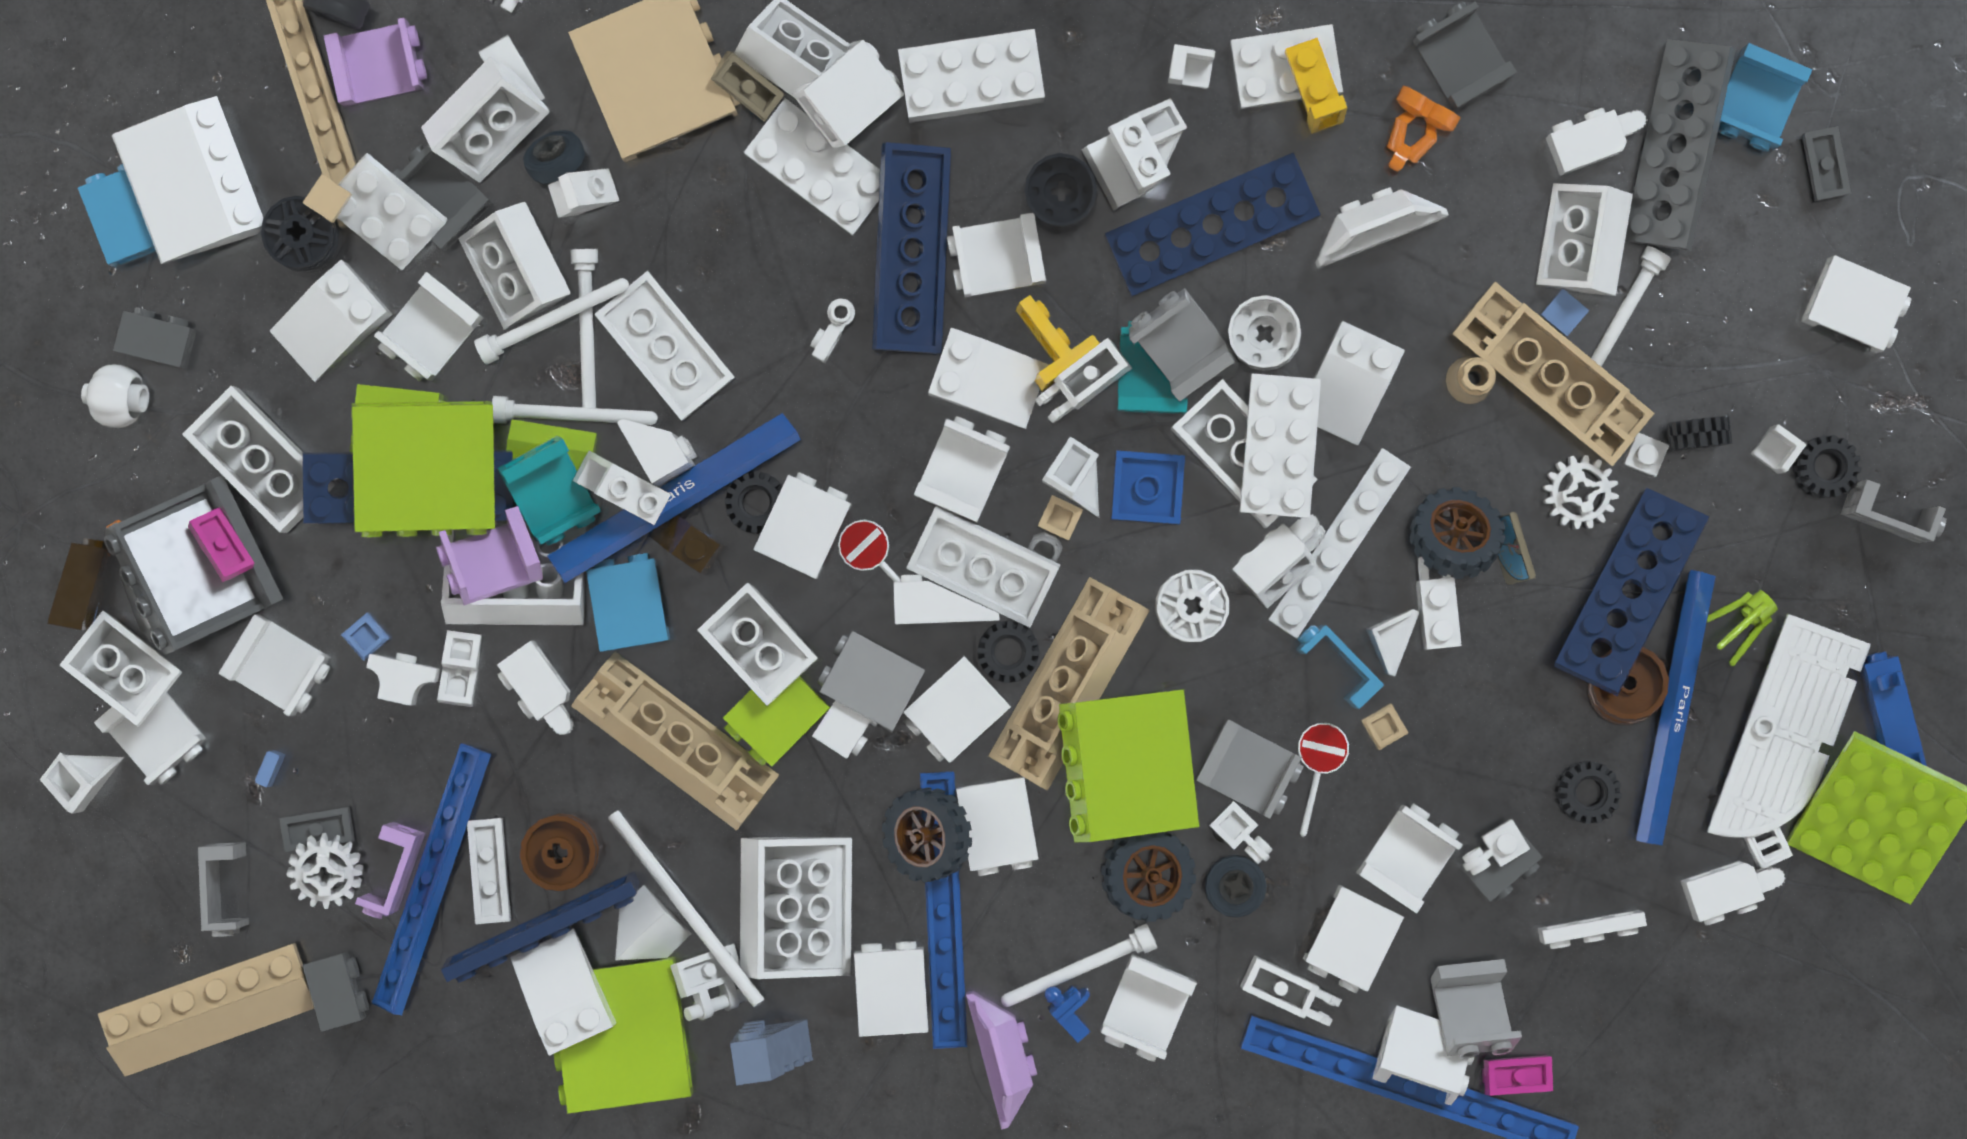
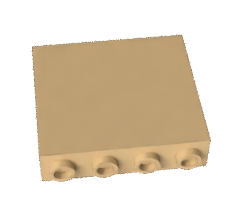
M643 0L568 32L621 158L625 163L638 158L637 154L728 115L732 114L733 117L738 115L735 106L741 103L711 80L722 58L720 53L713 55L708 43L714 41L707 23L699 24L695 11L700 10L697 0Z

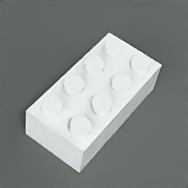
M1035 29L898 49L909 123L1038 104L1045 101Z
M1222 379L1175 423L1171 430L1230 493L1241 502L1248 406ZM1313 475L1314 484L1318 479ZM1250 513L1264 528H1267L1279 517L1277 515Z
M230 386L182 435L280 533H288L303 518V452L239 388ZM332 481L328 485V491L335 486Z

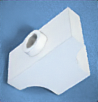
M609 168L567 173L558 177L559 181L548 185L558 218L580 215L620 201Z
M397 653L396 659L369 654L366 667L373 670L379 678L378 699L410 706L416 705L419 691L425 684L439 682L441 669L416 663V656Z

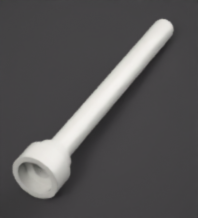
M1647 246L1641 256L1643 261L1640 264L1642 270L1591 357L1601 367L1653 276L1659 275L1660 271H1665L1671 261L1668 255L1656 248Z
M598 249L570 250L571 264H574V271H578L579 298L592 292V270H595V264L598 263ZM593 307L579 313L583 408H596Z
M624 278L617 279L498 337L496 335H484L474 340L476 349L482 361L488 365L499 359V355L504 353L503 349L626 291L629 283Z
M493 396L492 399L493 423L507 424V421L514 420V418L617 423L625 419L644 425H653L658 420L657 414L653 411L515 404V400H509L507 396Z
M1145 923L1134 928L1135 932L1129 934V939L1004 994L1001 998L1002 1004L1006 1007L1013 1006L1046 991L1049 987L1060 985L1133 951H1137V953L1144 951L1146 954L1157 949V944L1148 924Z

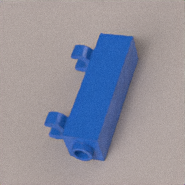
M1886 651L1866 656L1867 662L1863 664L1862 670L1859 673L1877 742L1927 766L1899 657H1888Z

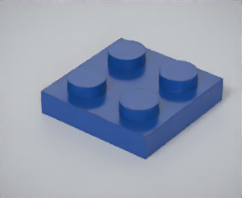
M1116 451L1111 519L1180 525L1185 455Z

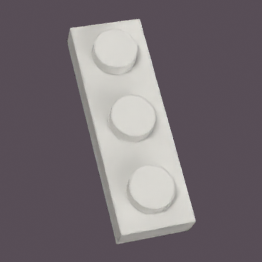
M503 818L469 820L467 830L475 924L511 921Z
M1635 910L1538 928V934L1541 943L1550 944V949L1570 946L1571 939L1583 937L1584 942L1587 943L1604 940V933L1617 931L1618 936L1639 933L1638 927L1647 926L1645 913Z

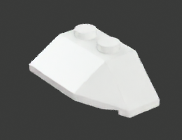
M1391 187L1372 194L1373 201L1361 205L1359 200L1340 207L1342 213L1334 218L1315 262L1318 269L1443 220L1449 215L1447 209L1402 189L1392 192Z

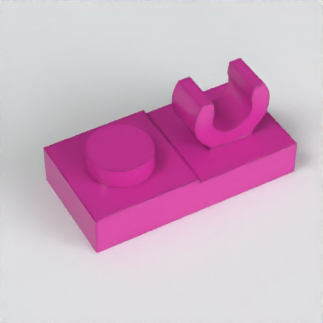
M220 507L189 521V530L222 582L228 581L254 567L253 559Z
M1543 1055L1484 1060L1482 1082L1485 1085V1095L1553 1091L1552 1056Z

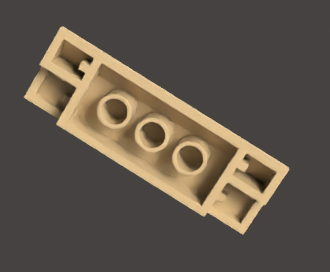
M1496 282L1490 286L1452 334L1480 358L1490 362L1499 374L1611 466L1617 462L1635 440L1636 435L1655 414L1633 396L1628 388L1525 303L1519 302Z
M1089 577L988 756L1048 791L1063 765L1061 755L1063 738L1062 731L1058 726L1059 704L1100 699L1150 610Z
M617 652L610 656L571 705L735 830H738L779 776L778 773L766 764L761 766L746 749Z
M293 943L98 1013L109 1045L106 1049L124 1076H128L314 1009L296 944Z

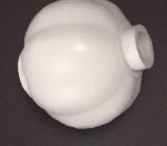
M112 364L99 368L93 374L89 384H84L81 398L82 402L88 405L89 412L96 422L107 427L123 428L133 424L139 418L140 413L146 411L149 403V390L146 385H143L142 378L136 371L128 366Z

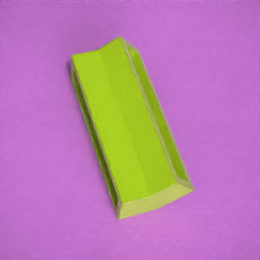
M512 419L506 450L512 451L513 459L555 436H559L568 447L569 452L567 453L578 471L588 451L595 453L597 433Z

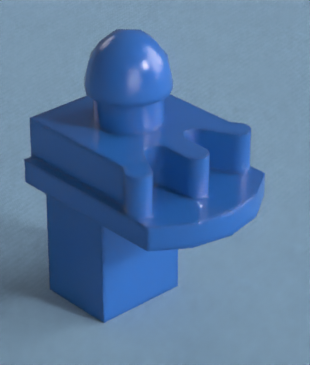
M1071 986L1065 993L1061 994V990L1057 987L1047 988L1045 998L1048 1003H1052L1048 1010L1059 1024L1079 1043L1091 1031L1075 1014V1011L1088 1000L1090 992L1086 988L1078 991L1076 987Z

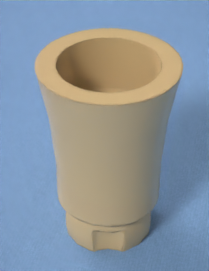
M1474 356L1459 358L1447 371V389L1459 402L1465 404L1478 403L1490 394L1496 379L1495 370L1491 363L1483 358ZM1470 372H1475L1479 376V382L1476 385L1472 384L1468 378Z

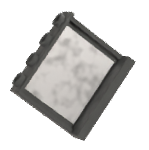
M223 475L119 523L116 522L103 530L106 535L104 537L106 548L111 555H116L121 565L119 569L121 578L126 586H131L137 598L135 600L136 608L143 618H147L152 628L150 632L152 641L159 650L162 649L164 655L283 600ZM218 507L223 511L255 563L252 569L222 582L188 528L190 520Z

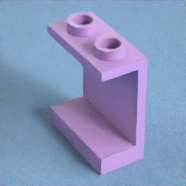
M405 18L398 19V24L347 36L341 37L338 33L323 35L338 103L343 107L424 89L422 80L427 79V73L423 59L417 60L415 46H420L415 25L410 26Z
M518 506L505 510L507 525L488 530L487 534L473 535L450 543L446 530L439 532L442 545L436 547L442 567L449 565L452 573L447 575L450 589L453 595L460 594L463 605L543 579L539 558Z
M395 822L382 826L378 838L402 846L404 850L387 899L370 893L357 897L355 904L364 907L362 913L382 919L383 916L393 914L399 910L425 836L424 832Z

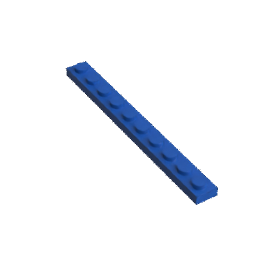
M1254 1015L1250 1017L1240 1046L1241 1049L1507 1139H1575L1579 1129L1577 1124L1494 1096L1485 1095V1093L1470 1088L1466 1089L1464 1096L1459 1095L1452 1105L1445 1104L1447 1092L1393 1074L1386 1083L1374 1080L1372 1078L1378 1057Z

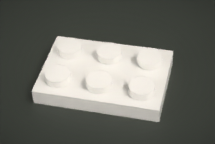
M1333 24L1231 40L1230 45L1240 109L1302 100L1285 55V49L1317 37L1338 94H1342L1343 88Z
M368 153L359 160L338 184L349 191L352 196L337 218L401 270L411 262L446 224L447 218Z

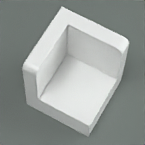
M1175 44L1172 52L1168 83L1207 89L1210 83L1215 51Z
M1778 424L1770 426L1751 455L1777 474H1781L1789 470L1807 444Z

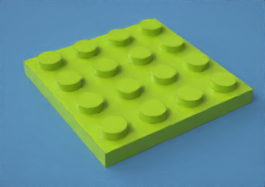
M1854 731L1787 837V843L1911 905L1967 820V786Z

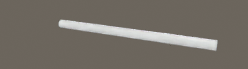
M619 810L608 817L610 823L754 1008L759 1006L765 1000Z

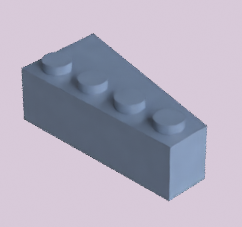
M807 1019L765 1025L764 1020L745 1022L742 1029L738 1030L730 1043L736 1086L771 1081L784 1075L787 1071L794 1070V1067L802 1066L804 1062L813 1060Z

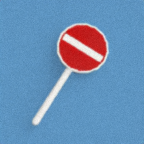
M865 519L854 521L846 526L840 534L838 543L839 552L844 562L853 569L861 571L872 570L880 566L894 582H901V579L884 562L890 545L888 535L883 527L874 521Z
M1317 723L1308 727L1302 733L1298 742V754L1302 757L1301 762L1309 770L1314 771L1300 831L1302 837L1307 835L1321 773L1328 774L1338 770L1345 763L1349 755V743L1346 735L1339 727L1330 723Z

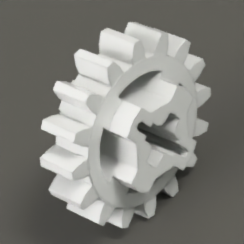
M1583 455L1580 463H1577L1576 458L1571 456L1568 457L1567 467L1562 462H1558L1555 465L1559 472L1557 474L1549 472L1546 475L1552 481V484L1543 486L1542 490L1550 492V497L1543 500L1544 504H1553L1554 508L1549 513L1551 517L1558 514L1562 516L1560 525L1564 526L1570 520L1574 530L1580 528L1581 522H1584L1586 528L1590 529L1593 528V519L1600 523L1606 521L1603 515L1604 511L1614 512L1615 509L1609 502L1610 500L1619 499V495L1611 493V488L1618 485V481L1608 480L1607 477L1611 474L1612 470L1609 468L1601 471L1599 469L1602 463L1600 459H1597L1591 465L1589 464L1588 455ZM1582 470L1591 472L1599 481L1593 482L1585 477ZM1568 473L1569 482L1564 491L1558 492L1561 480ZM1577 483H1579L1581 488L1595 489L1583 496L1584 502H1582L1580 497L1566 496L1578 489ZM1603 493L1600 505L1593 511V502L1596 496ZM1569 503L1576 507L1579 515L1570 513L1562 504Z
M322 833L320 841L317 842L311 835L307 839V847L299 843L295 850L297 854H291L288 863L292 866L288 867L287 877L294 878L291 881L290 888L291 890L300 888L299 900L307 896L310 897L311 907H314L317 901H322L324 909H328L330 901L333 900L338 906H341L344 900L343 895L352 899L355 893L353 887L359 888L362 879L358 876L362 875L364 867L363 865L356 864L359 862L361 855L359 852L350 853L352 848L351 842L346 843L344 846L339 844V835H336L333 841H328L327 834ZM317 853V856L313 860H307V862L304 863V861L310 855ZM321 867H326V868H327V872L330 873V874H329V875L324 874L323 869H320V868H321ZM337 882H344L340 887L333 889Z

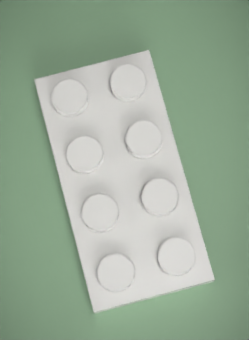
M784 98L744 151V154L852 236L856 234L879 203L880 169L847 144L833 148L811 118L786 98Z
M648 271L629 285L626 291L618 294L594 314L681 421L685 420L735 379L734 375Z
M1251 374L1240 502L1241 513L1310 518L1321 379Z
M937 505L907 565V569L1029 628L1060 567V564Z

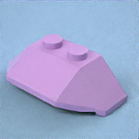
M969 991L966 992L968 1005L1001 1129H1005L1010 1126L1033 1086L1031 1077L1038 1075L1033 1055L1026 1056L1022 1043L1029 1042L1024 1022L1017 1023L1014 1014L980 994Z

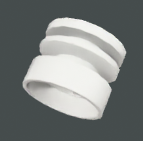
M1267 295L1252 297L1239 305L1231 316L1228 328L1231 348L1237 358L1249 368L1260 371L1279 369L1289 363L1297 353L1301 340L1299 318L1293 308L1280 298ZM1261 326L1265 330L1269 327L1273 328L1271 333L1273 340L1270 343L1266 340L1257 341L1259 337L1257 329Z
M1185 570L1170 576L1160 586L1155 598V615L1161 628L1169 636L1183 642H1201L1213 637L1224 626L1229 615V597L1224 586L1215 576L1201 570ZM1197 597L1200 600L1198 606L1201 608V612H1192L1188 615L1186 613L1187 606L1184 604L1186 598L1193 600Z

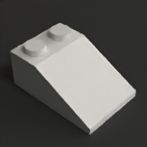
M340 260L306 291L275 324L270 332L312 380L317 382L393 314L349 264Z
M1344 321L1339 323L1313 378L1321 379L1317 427L1358 446L1405 350Z
M951 328L928 394L1026 429L1035 399L1040 390L1034 380L1037 374L1046 368L1048 364L980 337Z
M901 575V582H894L895 624L1000 620L999 613L932 582L922 581V575Z
M749 583L745 584L697 629L767 706L818 659L774 607Z
M105 611L101 612L60 664L62 668L137 727L143 723L182 674V671Z
M574 928L560 937L551 938L540 943L539 946L522 954L518 953L510 957L534 1024L548 1055H552L605 1031L617 1023Z

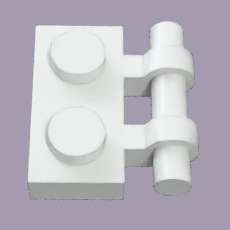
M735 945L724 946L740 966ZM711 952L670 965L680 998L693 995L695 1001L694 1005L684 1009V1015L688 1021L697 1018L705 1020L712 1017L714 1012L722 1009L730 1011L739 1007V1003L747 1001L741 990H736L734 981ZM719 986L720 996L710 999L707 989Z

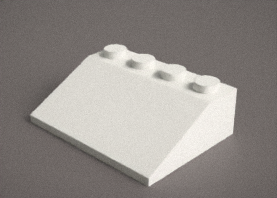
M217 96L182 106L112 135L161 264L257 235L261 231L263 216Z
M507 520L495 521V528L507 525ZM524 520L540 561L543 579L467 605H463L459 593L452 594L447 575L452 573L449 565L444 566L441 606L445 623L583 625L586 571L564 583L547 555L584 534L586 526L580 529L574 526L564 532L566 536L562 540L552 545H547L546 542L540 545L535 541ZM466 529L452 530V535L447 536L450 543L473 535L466 534Z
M741 838L740 968L747 977L774 979L851 975L852 838Z

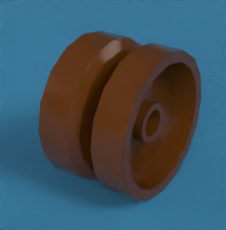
M1644 647L1626 681L1630 680L1634 684L1631 688L1632 690H1628L1623 686L1617 697L1588 683V696L1592 707L1603 719L1615 725L1631 726L1644 722L1658 710L1668 693L1669 677L1664 663L1654 652ZM1609 650L1601 658L1609 656L1612 650Z
M563 813L540 819L531 826L521 842L520 860L527 876L536 885L553 891H564L580 885L593 874L599 863L600 844L597 834L588 822L576 815ZM560 845L561 849H567V856L558 857L555 853L556 847Z

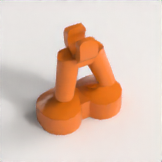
M1404 85L1395 99L1406 112L1395 118L1387 144L1388 149L1395 152L1388 166L1397 172L1404 167L1407 160L1418 163L1425 153L1437 142V129L1454 131L1461 119L1459 115ZM1416 117H1423L1426 122L1425 135L1411 147L1404 144L1407 125Z

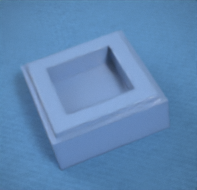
M1561 289L1539 316L1563 336L1568 337L1589 310L1566 290Z
M369 612L364 614L341 634L363 661H366L369 658V654H374L391 639Z
M276 750L266 752L255 783L266 788L272 787L286 754Z

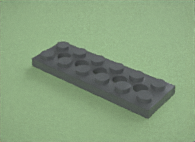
M1667 39L1632 196L1625 241L1686 251L1692 250L1736 49L1733 47ZM1699 69L1701 71L1699 83L1695 86H1688V75L1693 70ZM1692 103L1694 106L1692 116L1686 120H1681L1679 115L1680 109L1685 104ZM1685 136V149L1680 153H1673L1672 144L1675 139ZM1677 170L1679 173L1677 183L1671 187H1666L1665 177L1667 173ZM1670 203L1672 208L1670 216L1660 221L1657 217L1658 209L1663 204Z

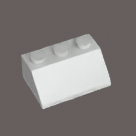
M773 0L747 27L734 53L774 85L793 96L792 93L801 85L814 81L848 51L846 47L849 43L789 1Z
M490 56L421 128L433 152L480 183L550 111L515 72Z
M1553 183L1536 285L1586 294L1616 296L1633 194L1610 186Z
M526 202L495 211L458 238L504 330L554 306L571 294Z
M625 419L617 422L652 484L661 487L695 466L692 460L697 455L685 437H678L670 431Z

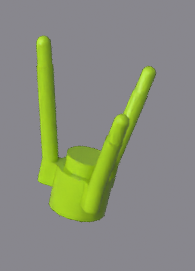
M1759 590L1754 595L1747 592L1740 599L1708 615L1707 623L1744 606L1741 612L1745 619L1717 644V648L1720 650L1750 624L1755 626L1729 661L1730 666L1736 665L1761 631L1773 621L1771 616L1778 611L1774 601L1762 590Z

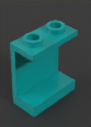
M1128 321V327H1121L1119 351L1132 369L1118 379L1117 412L1186 414L1188 398L1185 397L1179 401L1171 392L1170 381L1138 341L1133 343L1130 340L1129 328L1132 326V321Z
M555 436L497 468L514 502L519 507L521 515L535 541L540 545L545 542L547 545H552L562 540L566 536L565 531L574 526L580 529L596 520L594 515L601 512L599 506L593 502L587 489L573 481L577 470L567 453L569 452L568 447L559 436Z

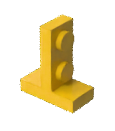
M1318 37L1286 48L1285 55L1308 114L1307 124L1311 134L1343 123L1347 105L1343 95L1339 96Z
M1031 295L1020 301L1016 308V312L1053 360V363L1040 371L1034 380L1042 391L1054 384V379L1100 344L1096 337L1091 335L1079 345L1070 349L1069 345L1071 343L1065 332L1061 328L1055 329L1048 319L1050 314L1045 305L1040 300L1035 302Z

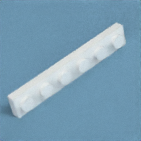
M1381 448L1325 532V539L1319 542V545L1312 552L1314 567L1284 594L1268 618L1270 622L1296 639L1299 637L1411 468L1409 465Z

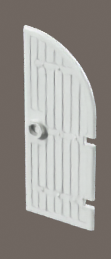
M1786 615L1709 823L1708 833L1733 838L1761 835L1784 825L1807 805L1820 783L1829 759L1828 755L1818 752L1821 743L1834 745L1857 683L1855 680L1846 678L1849 668L1861 672L1871 644L1796 616Z

